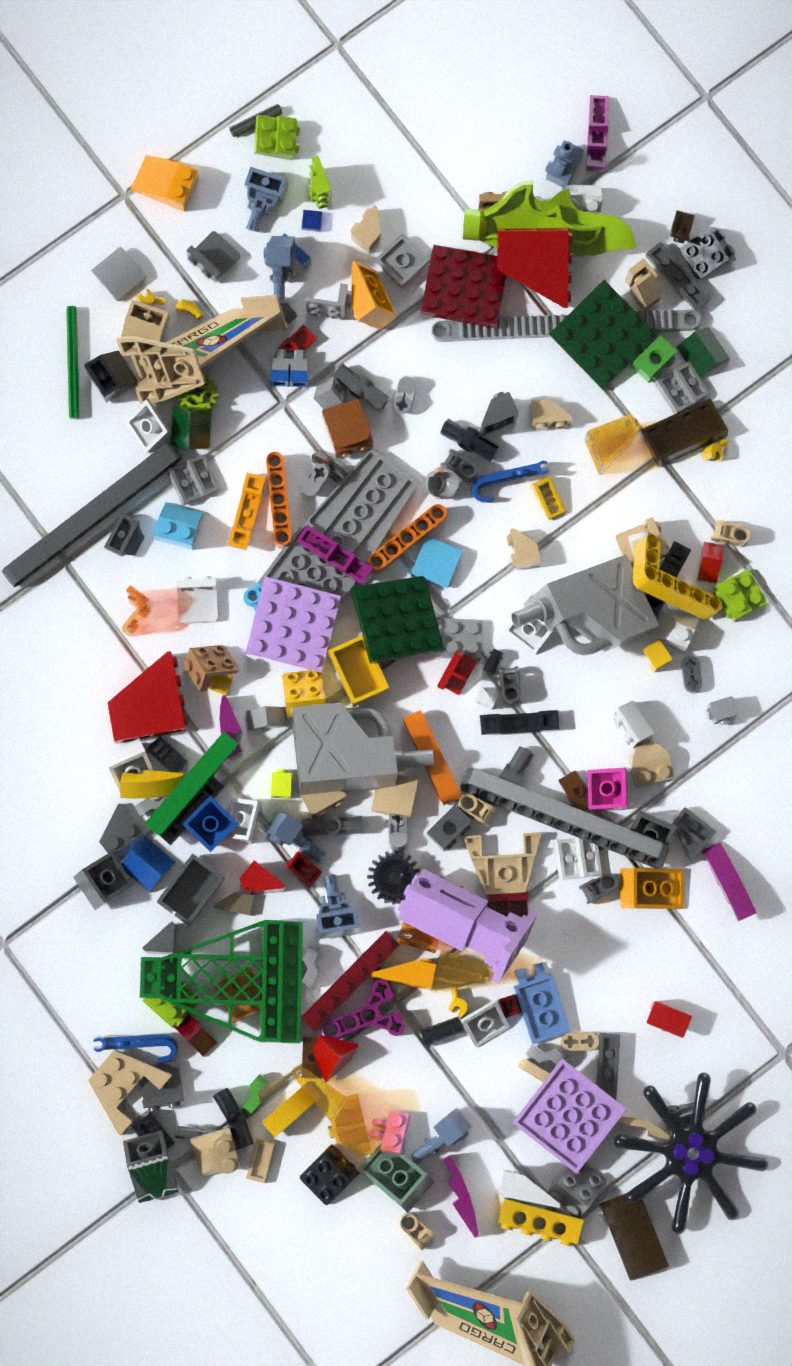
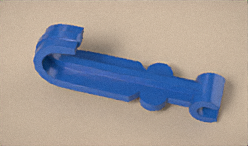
M542 460L535 464L477 477L471 486L472 495L477 501L482 503L492 502L494 497H481L479 495L481 488L531 476L545 475L550 470L542 471L540 466L547 464L548 461Z
M169 1034L114 1037L98 1035L93 1038V1042L100 1041L102 1043L101 1046H94V1051L96 1052L110 1049L168 1046L171 1050L170 1054L158 1057L157 1062L159 1063L172 1060L177 1054L178 1049L176 1040Z

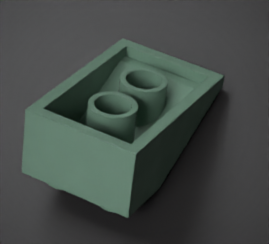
M381 1142L358 1170L408 1213L432 1186L434 1181L403 1153L402 1155L382 1152L380 1150Z

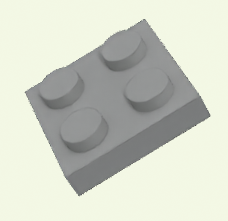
M401 234L375 258L374 262L402 288L429 263V260Z
M443 618L442 642L445 650L442 651V658L452 659L456 650H459L475 660H481L483 620Z

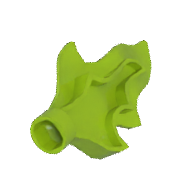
M533 180L521 181L514 185L496 204L486 210L465 208L462 240H479L496 248L498 228H567L569 233H572V245H568V252L582 256H595L619 249H634L637 246L631 227L619 217L577 209L571 202L569 189L558 192L549 200H537L533 195Z

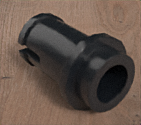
M497 649L489 652L490 656L482 668L483 671L494 675L500 660L504 659V653Z

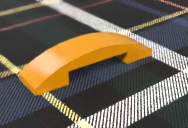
M246 473L228 546L247 551L263 493L265 476Z

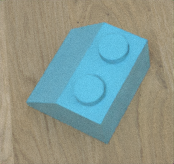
M165 502L158 517L153 534L154 539L193 550L203 512Z

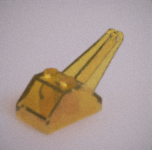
M296 1066L292 1070L293 1078L331 1122V1126H328L330 1139L335 1138V1142L359 1157L372 1154L358 1093L344 1096L304 1067ZM298 1070L302 1071L301 1076L296 1075Z

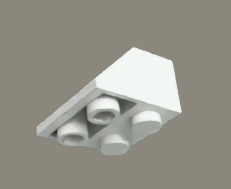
M562 185V190H570L571 202L577 209L601 213V185Z
M633 700L616 708L611 714L612 719L610 720L616 729H620L623 734L621 736L622 740L627 746L630 745L631 748H634L654 734Z

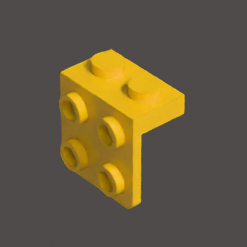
M306 670L284 673L282 675L287 719L292 718L293 707L326 704L322 673Z

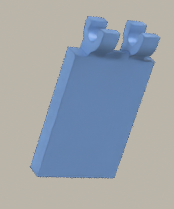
M542 962L533 964L536 976L527 979L522 968L514 970L519 984L513 986L532 1044L571 1032L552 974L546 975Z

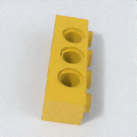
M503 1198L497 1222L502 1224L501 1228L513 1231V1227L520 1228L522 1234L532 1236L533 1232L541 1234V1239L552 1241L553 1238L560 1239V1244L572 1247L573 1243L578 1244L584 1220ZM518 1212H523L526 1216L525 1221L521 1224L515 1221V1215ZM538 1217H542L545 1220V1226L542 1229H537L534 1225ZM557 1223H563L565 1226V1231L562 1234H556L554 1231Z

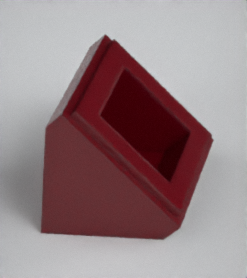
M516 994L499 999L505 1018L522 1013Z

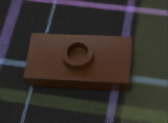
M576 770L560 778L558 782L572 806L582 811L589 809L588 791Z
M303 1037L302 1078L322 1079V1074L313 1052V1047L318 1038Z

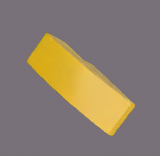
M143 770V774L122 773L120 798L143 799L167 796L183 779V773Z
M307 1082L264 1119L262 1123L276 1137L321 1096Z

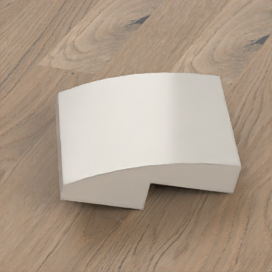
M580 838L554 841L559 880L602 875L598 845Z

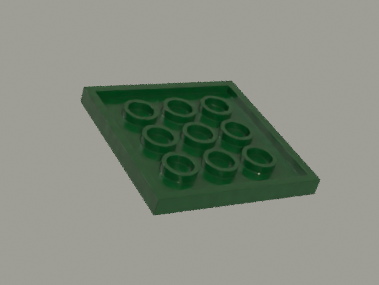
M605 279L548 334L602 390L658 336Z
M424 576L353 586L350 589L370 664L438 653L445 650Z

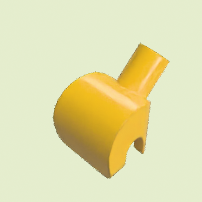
M146 289V297L141 293L136 297V301L153 307L155 304L164 306L166 299L155 296L150 289Z
M722 439L720 443H714L706 447L702 452L703 460L709 461L714 458V462L723 460L724 449L729 442L726 439Z
M459 988L452 989L453 1001L448 1010L453 1013L456 1008H459L458 1017L463 1019L468 1013V1005L465 1000L460 998Z

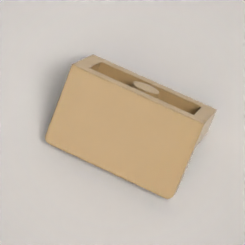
M643 258L628 270L624 282L630 287L635 283L634 280L640 274L646 275L648 272L652 274L656 282L658 274Z

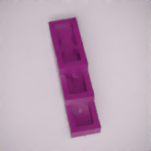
M590 95L587 171L605 172L609 96Z
M308 525L296 540L297 543L361 585H365L375 571L373 567L359 560L356 555Z
M721 842L703 849L702 852L718 887L720 886L737 921L739 922L756 914L753 903Z
M448 1155L442 1160L454 1177L447 1182L458 1197L452 1204L474 1238L479 1235L470 1194L461 1173L451 1156Z

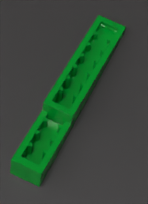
M222 732L144 824L160 837H164L184 810L191 806L239 746V743L225 732Z

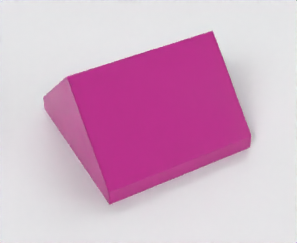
M626 767L587 770L589 810L616 811L628 808Z

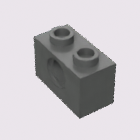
M454 805L427 831L426 835L442 851L446 848L450 850L457 843L455 839L460 834L464 836L471 829L469 825L472 821ZM448 824L454 825L456 832L454 834L446 833L445 826Z

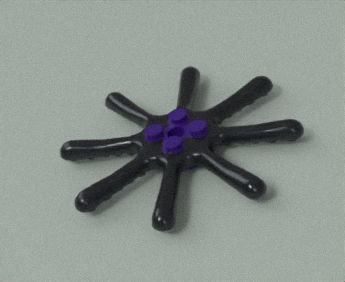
M702 1072L697 1076L692 1120L686 1127H682L677 1123L654 1086L649 1085L644 1089L643 1094L670 1130V1138L667 1142L661 1143L618 1134L614 1138L616 1148L660 1153L666 1158V1164L662 1169L626 1193L625 1198L629 1204L634 1205L668 1177L676 1175L680 1178L681 1186L672 1223V1230L676 1234H682L686 1230L691 1186L698 1179L706 1183L727 1219L732 1221L739 1217V1210L713 1176L715 1165L722 1163L764 1172L768 1168L766 1158L722 1153L717 1148L718 1140L755 1115L757 1107L754 1103L747 1102L712 1131H707L703 1128L702 1121L711 1083V1077L706 1072ZM694 1148L695 1153L689 1158L688 1151Z

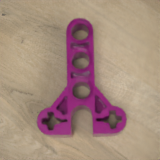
M382 979L374 982L372 994L363 1008L325 1023L323 1026L324 1036L339 1038L369 1025L387 1030L392 1036L402 1034L405 1024L400 1011L384 1016L380 1014L378 1009L380 1004L394 999L388 982ZM377 984H381V986H386V989L384 990L385 999L383 998V995H381L380 992L376 993L375 989L378 988ZM366 1010L374 1011V1020H365L364 1012ZM348 1017H353L356 1020L354 1028L350 1029L345 1026V1020ZM391 1017H393L396 1024H401L397 1033L395 1030L390 1029L393 1022ZM333 1024L337 1027L338 1032L336 1035L329 1036L326 1033L328 1025Z

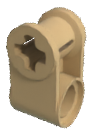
M715 520L716 527L714 535L711 536L712 541L736 547H743L747 544L750 538V531L747 527L724 520ZM743 533L746 539L738 540L736 534Z
M471 794L463 795L458 802V807L463 813L485 827H488V821L493 813L497 812L495 807ZM464 799L472 801L473 806L471 809L463 806Z
M404 1213L399 1218L401 1229L422 1251L425 1249L424 1246L432 1238L436 1237L412 1213ZM407 1217L414 1219V1224L411 1228L403 1226V1221Z

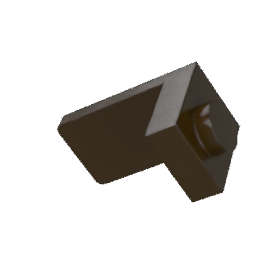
M676 209L670 231V237L674 238L673 241L678 243L689 242L695 214Z

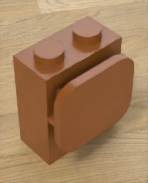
M359 398L321 410L336 458L341 457V459L352 456L354 452L364 453L369 451L370 447H373L370 428Z

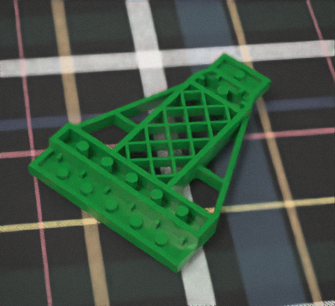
M263 920L164 957H140L139 998L159 999L259 1043L300 1044L303 922ZM256 927H261V956L235 955L234 936ZM230 938L229 955L191 954L196 949ZM182 959L188 960V961L182 966ZM196 960L209 961L201 967ZM215 960L229 962L221 967ZM190 961L199 968L192 977L183 969ZM211 961L220 969L213 977L204 970ZM236 961L249 962L242 968ZM231 962L240 970L233 978L224 970ZM250 963H253L260 970L253 978L244 970ZM181 971L189 978L182 986ZM200 971L209 979L202 987L193 979ZM220 972L229 979L222 988L214 980ZM241 972L250 980L243 988L234 981ZM260 974L261 987L254 981ZM190 981L199 989L192 997L183 990ZM210 982L219 989L212 998L203 990ZM231 982L239 990L232 998L223 990ZM250 983L259 990L252 999L244 991ZM201 991L207 999L193 998ZM181 992H182L188 999H181ZM222 992L228 1000L213 999ZM242 993L248 1000L234 999ZM260 995V1001H253ZM191 1004L226 1005L228 1007V1024L194 1010L189 1006ZM233 1006H258L260 1008L259 1037L232 1026Z

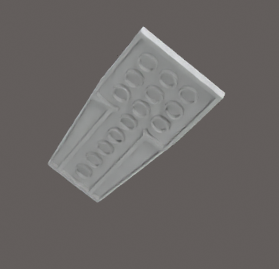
M369 450L295 532L290 544L281 550L258 583L263 585L264 577L267 576L342 596L341 604L350 592V589L356 584V581L297 543L296 540L308 525L337 542L342 548L368 564L369 557L379 548L416 489L417 481L375 450Z

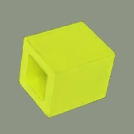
M276 769V772H272L271 798L291 799L292 773H288L287 769Z

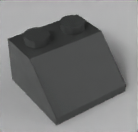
M502 391L493 395L481 423L480 433L482 436L516 423L519 412L510 392L504 393Z
M112 851L83 868L73 877L94 910L99 909L134 885Z

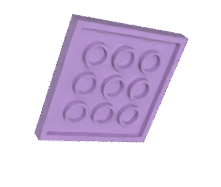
M265 576L245 653L322 673L342 596Z
M562 1058L512 1123L577 1174L627 1108Z

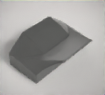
M121 513L104 545V549L120 557L136 555L145 538L140 529V522Z

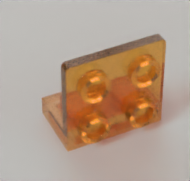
M129 585L125 591L128 596V602L136 610L121 627L126 636L130 633L134 634L139 628V621L142 618L146 619L152 611L149 598L132 585Z

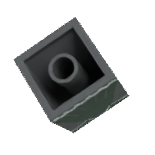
M162 1130L123 1141L127 1168L139 1203L178 1192L176 1177Z

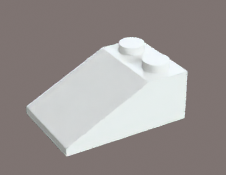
M508 1167L506 1171L501 1170L497 1195L560 1208V1203L526 1176L519 1174L520 1170Z

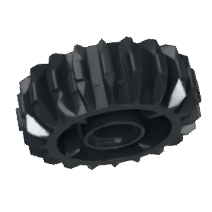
M393 850L392 857L386 851L385 859L378 855L380 862L372 861L376 868L369 867L368 871L374 874L367 875V879H373V882L368 883V887H376L371 893L379 892L378 900L385 896L384 903L386 904L388 899L391 898L392 905H395L397 898H399L401 903L402 897L405 896L404 891L407 885L412 883L415 873L420 872V868L413 869L417 864L416 861H413L411 864L409 863L410 855L405 860L403 859L404 852H401L400 857H397L396 850ZM392 872H396L400 876V880L396 883H392L388 878Z

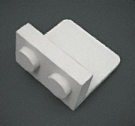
M187 576L176 580L178 619L180 623L215 622L218 620L216 578L201 576L200 579H192V577Z

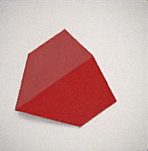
M319 1036L313 1047V1052L325 1084L352 1059L358 1044L328 1036Z

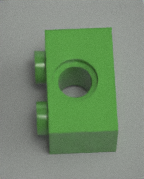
M660 335L633 361L631 367L647 382L651 379L656 380L663 373L661 369L664 366L669 367L676 360L677 350ZM652 357H657V358H659V359H660V363H658V364L653 363V362L651 361V358H652Z

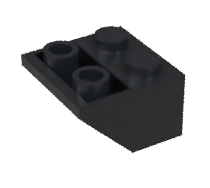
M119 350L101 354L84 364L85 371L106 403L134 387L139 382Z

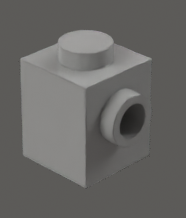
M732 696L710 702L707 705L706 714L713 724L719 723V725L730 723V719L738 715Z

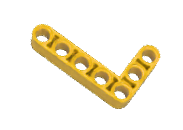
M648 534L635 545L633 583L636 588L704 620H708L722 609V603L718 597L659 570L661 544L656 535Z

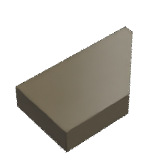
M233 892L216 903L214 908L250 916L254 895Z

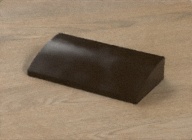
M710 398L642 428L641 433L657 467H660L727 437L728 428Z
M626 1193L599 1204L628 1278L631 1281L666 1268L669 1264L643 1199L631 1205L626 1201Z

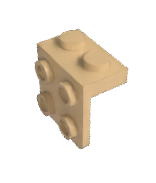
M653 517L646 519L642 525L621 532L615 537L621 554L627 555L632 568L634 555L629 542V535L644 531L654 534L659 538L661 544L660 559L665 558L668 554V543L665 539H662L660 535L661 527L658 521H654Z

